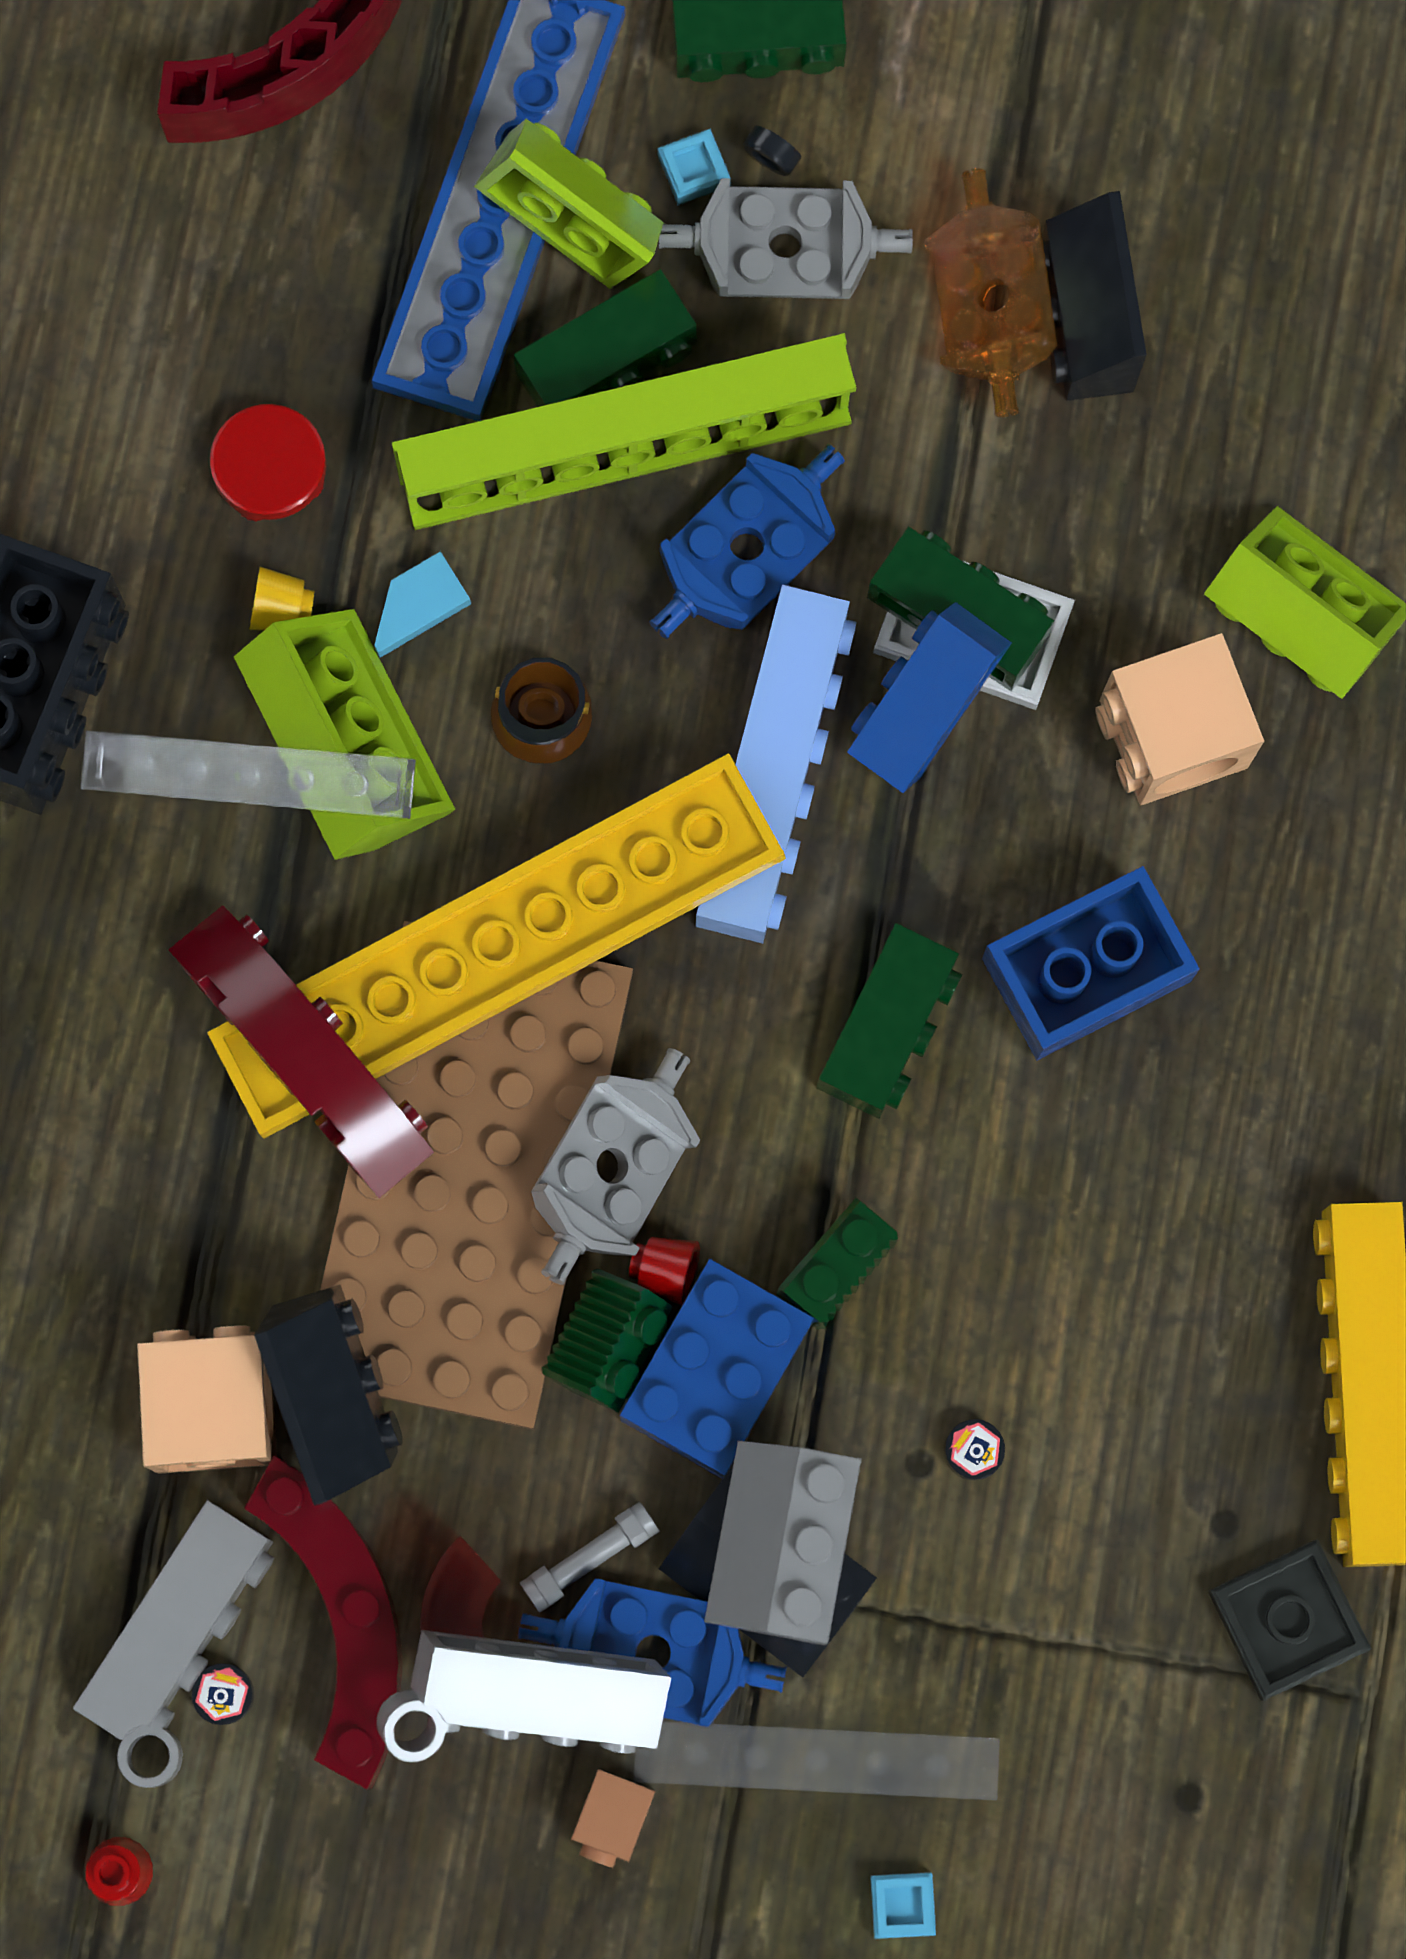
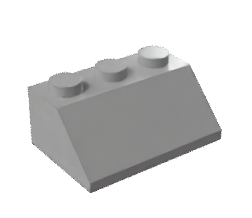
M738 1441L705 1623L819 1645L828 1644L861 1459L799 1447Z

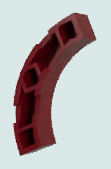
M319 0L313 8L307 7L289 24L269 36V43L237 57L234 56V53L209 59L164 61L157 115L167 142L201 143L236 138L278 125L310 109L337 90L370 57L389 30L402 0Z
M222 905L169 948L168 951L229 1023L240 1031L255 1053L291 1095L295 1096L311 1116L319 1110L323 1113L314 1123L361 1180L380 1198L434 1153L420 1135V1133L428 1128V1125L406 1099L398 1106L335 1031L343 1023L322 997L317 998L311 1003L265 951L263 946L269 940L247 914L238 921Z
M273 1456L244 1509L276 1531L299 1555L310 1571L323 1596L329 1613L336 1646L337 1677L332 1714L314 1761L366 1790H370L376 1782L389 1751L377 1729L378 1712L390 1696L401 1691L403 1664L400 1631L394 1603L383 1572L369 1545L350 1518L333 1499L314 1506L304 1475L281 1459Z

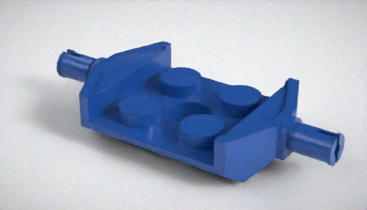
M827 444L805 468L801 467L798 469L752 453L746 459V466L670 541L665 539L660 544V554L676 593L673 595V600L649 621L654 630L657 632L660 629V635L668 639L669 635L689 615L693 619L699 615L724 627L743 630L780 593L782 585L787 586L834 539L835 528L820 492L821 484L845 462L843 456L838 451L834 454L835 448ZM750 534L759 538L763 544V552L753 560H742L736 557L730 546L739 535Z
M596 1578L566 1619H560L557 1622L556 1620L523 1613L520 1624L538 1627V1630L519 1628L518 1639H527L551 1645L555 1644L554 1647L630 1657H636L637 1647L644 1638L651 1635L664 1638L670 1646L671 1656L668 1664L663 1669L669 1674L671 1680L663 1718L710 1727L739 1686L745 1687V1684L782 1693L784 1682L768 1679L766 1676L773 1675L785 1678L787 1670L785 1666L780 1667L750 1661L751 1657L744 1655L739 1629L705 1623L708 1605L706 1601Z

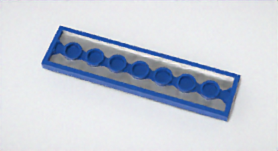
M606 0L508 1L372 378L373 388L471 420L482 421L545 240L477 190L474 185L508 133L526 118L532 123H540L553 130L560 138L561 145L576 156L625 18V6Z

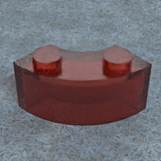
M461 1536L447 1549L431 1575L422 1603L420 1637L422 1630L486 1638L484 1625L489 1604L504 1583Z

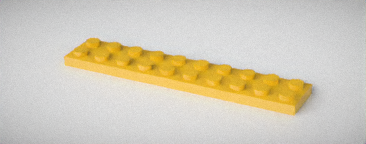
M728 753L296 984V986L311 1003L317 998L322 997L343 1023L335 1031L372 1076L377 1079L786 859L785 853ZM227 1021L207 1032L262 1138L265 1139L310 1115L255 1053L234 1025Z

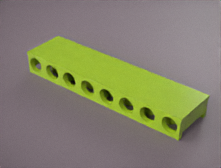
M845 333L392 442L400 485L404 486L414 529L427 528L851 425L848 404L850 393L856 392V384L846 351L847 340ZM836 397L837 402L834 410L830 414L821 417L823 411L820 400ZM775 411L778 424L774 428L766 430L767 423L764 414ZM719 425L722 439L718 442L710 443L711 436L708 427ZM663 438L667 452L661 456L654 457L655 450L652 441ZM608 452L611 466L607 469L599 470L600 467L596 454ZM552 466L555 480L542 484L543 477L540 468ZM495 479L499 494L487 497L484 482ZM439 493L443 508L435 511L426 510L417 503V498Z

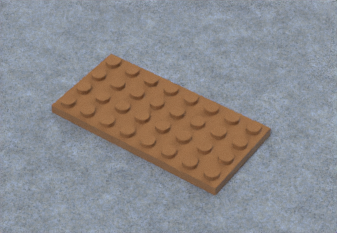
M404 921L403 927L412 922ZM595 961L376 1079L397 1106L406 1099L422 1117L428 1128L420 1133V1135L434 1153L380 1198L361 1180L350 1165L348 1166L320 1290L340 1284L345 1299L353 1298L357 1303L364 1326V1332L358 1334L365 1356L374 1355L383 1379V1389L378 1390L380 1398L534 1430L546 1378L542 1374V1366L548 1364L547 1356L551 1354L567 1278L564 1285H559L549 1280L551 1276L545 1277L541 1273L557 1247L558 1242L553 1239L555 1235L553 1229L535 1208L531 1191L598 1076L611 1075L633 968Z

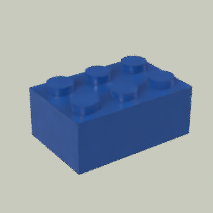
M1144 866L987 945L982 957L986 968L1036 1061L1190 983L1200 970Z
M709 1259L622 1410L620 1421L723 1480L735 1460L738 1441L747 1440L811 1327L814 1318Z

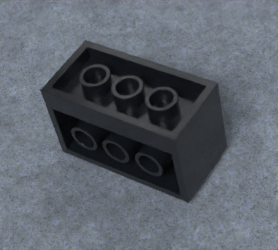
M0 534V801L41 815L46 802L53 803L61 791L65 778V770L60 768L68 747L76 749L82 739L87 721L86 716H83L82 712L89 695L97 696L102 689L108 670V664L104 663L103 660L110 643L117 644L121 640L128 623L129 611L124 610L125 602L111 573Z

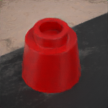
M651 1237L646 1245L637 1243L636 1245L639 1247L636 1255H632L629 1278L637 1279L639 1286L650 1290L657 1296L683 1306L694 1284L699 1262L700 1243L698 1241Z
M113 1837L101 1842L91 1852L86 1863L85 1878L90 1891L98 1900L111 1906H125L137 1901L147 1892L152 1881L153 1864L149 1853L139 1842L128 1837Z

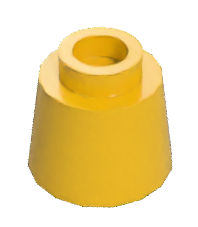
M259 567L249 630H265L273 622L311 616L315 591L304 589V580Z

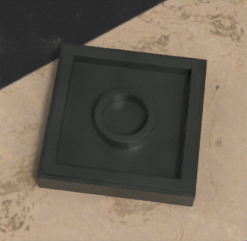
M1318 1539L1208 1591L1261 1701H1265L1371 1650L1370 1644Z

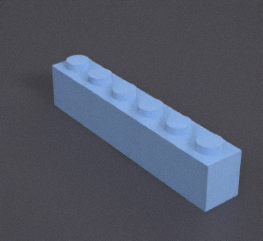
M786 585L781 587L735 765L785 853L786 859L699 905L696 914V927L762 944L767 927L775 930L779 929L787 896L776 894L781 872L793 874L801 843L799 840L790 838L796 817L807 820L815 788L814 785L805 783L809 763L821 765L829 731L819 729L820 720L824 708L835 710L843 676L833 674L837 654L849 656L857 622L846 620L850 601Z

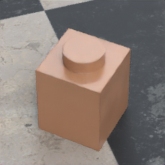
M598 1769L572 1840L583 1844L579 1855L611 1868L614 1867L617 1857L629 1862L655 1791Z

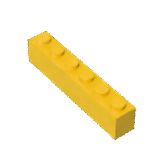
M1402 1202L1331 1204L1322 1211V1220L1314 1221L1313 1240L1316 1255H1324L1326 1279H1318L1317 1304L1320 1315L1328 1314L1329 1338H1322L1320 1356L1323 1373L1332 1375L1333 1398H1325L1324 1402L1327 1434H1335L1336 1458H1329L1328 1485L1331 1494H1339L1340 1518H1333L1331 1523L1332 1547L1334 1554H1342L1343 1567L1406 1565V1251Z

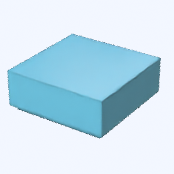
M710 129L658 148L659 160L678 205L715 192L721 178H730Z
M931 1872L871 1875L875 1939L936 1935L933 1876Z

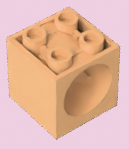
M1222 633L1113 670L1099 700L1101 705L1095 709L1104 737L1107 740L1114 738L1121 755V759L1116 760V768L1122 786L1127 793L1135 792L1140 806L1248 769L1264 743L1260 728Z
M250 1326L214 1328V1338L196 1339L195 1336H190L188 1330L159 1331L153 1333V1343L138 1344L143 1463L146 1468L157 1474L259 1467L268 1466L273 1456L277 1457L273 1388L254 1337L255 1332H250Z

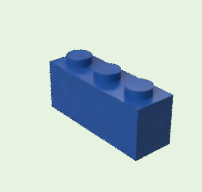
M956 602L940 614L933 610L929 612L912 636V639L919 645L910 659L906 660L901 656L884 677L881 685L888 689V692L878 706L870 702L851 728L858 736L847 753L902 793L921 778L1012 644Z

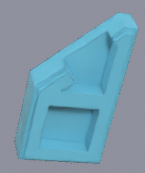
M441 551L391 580L374 644L375 651L380 658L471 605L469 596Z

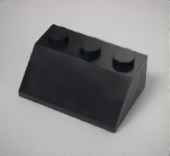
M1120 191L1103 194L1046 220L1041 241H1036L1033 245L1036 273L1038 276L1046 275L1049 295L1042 296L1044 324L1046 329H1055L1058 346L1057 349H1051L1050 353L1054 383L1064 384L1066 401L1133 393L1147 356Z
M340 1284L273 1305L254 1334L314 1506L325 1503L391 1468L398 1453L397 1446L403 1444L397 1417L392 1410L384 1411L378 1390L383 1389V1379L374 1355L365 1356L358 1334L364 1332L361 1313L353 1298L345 1299Z
M733 1469L728 1471L659 1567L661 1572L701 1601L708 1602ZM845 1553L828 1644L877 1579L875 1575ZM739 1629L802 1678L828 1646V1644L819 1645Z

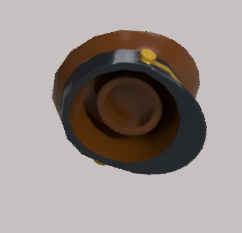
M532 658L517 664L505 676L500 687L496 688L491 707L493 731L504 749L516 758L530 763H553L571 755L581 746L591 727V698L579 675L566 663L553 658Z

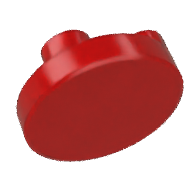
M261 404L239 411L223 424L212 444L210 467L219 493L244 518L251 521L285 518L299 512L320 495L325 483L326 455L318 431L306 417L285 406Z

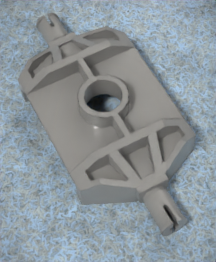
M721 178L701 217V222H695V226L663 225L659 237V249L695 248L694 255L701 256L710 282L719 296L850 299L859 284L869 259L876 258V251L912 254L913 234L912 229L877 230V226H871L872 222L852 181H843V189L730 187V178ZM789 234L797 238L801 249L792 257L782 258L771 251L769 243L777 235Z
M669 1048L653 1078L637 1080L612 1075L598 1076L533 1187L531 1193L535 1208L555 1232L553 1239L558 1242L545 1268L541 1271L543 1276H551L549 1280L564 1285L565 1279L579 1254H584L585 1251L622 1256L636 1255L639 1247L632 1242L685 1148H696L700 1142L697 1133L677 1098L673 1096L675 1093L674 1087L686 1066L690 1063V1059L687 1056H682L683 1053ZM604 1150L612 1152L618 1162L617 1174L609 1183L600 1178L596 1168L597 1159Z

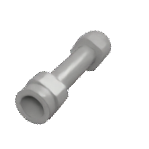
M640 1501L615 1517L618 1524L550 1570H547L544 1565L520 1582L539 1613L564 1597L563 1589L630 1544H632L634 1549L659 1532Z

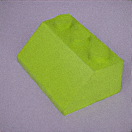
M527 118L508 133L474 185L477 190L609 289L650 262L655 254L664 223L651 213L652 209L645 200L633 193L620 190L606 179V173L599 165L589 159L578 158L561 145L560 138L553 130L543 124L532 123Z
M1278 506L1238 545L1204 593L1205 596L1215 602L1217 609L1222 615L1232 621L1241 622L1261 637L1262 643L1268 650L1278 656L1290 659L1307 672V676L1313 684L1324 691L1333 692L1341 699L1360 679L1406 620V603Z

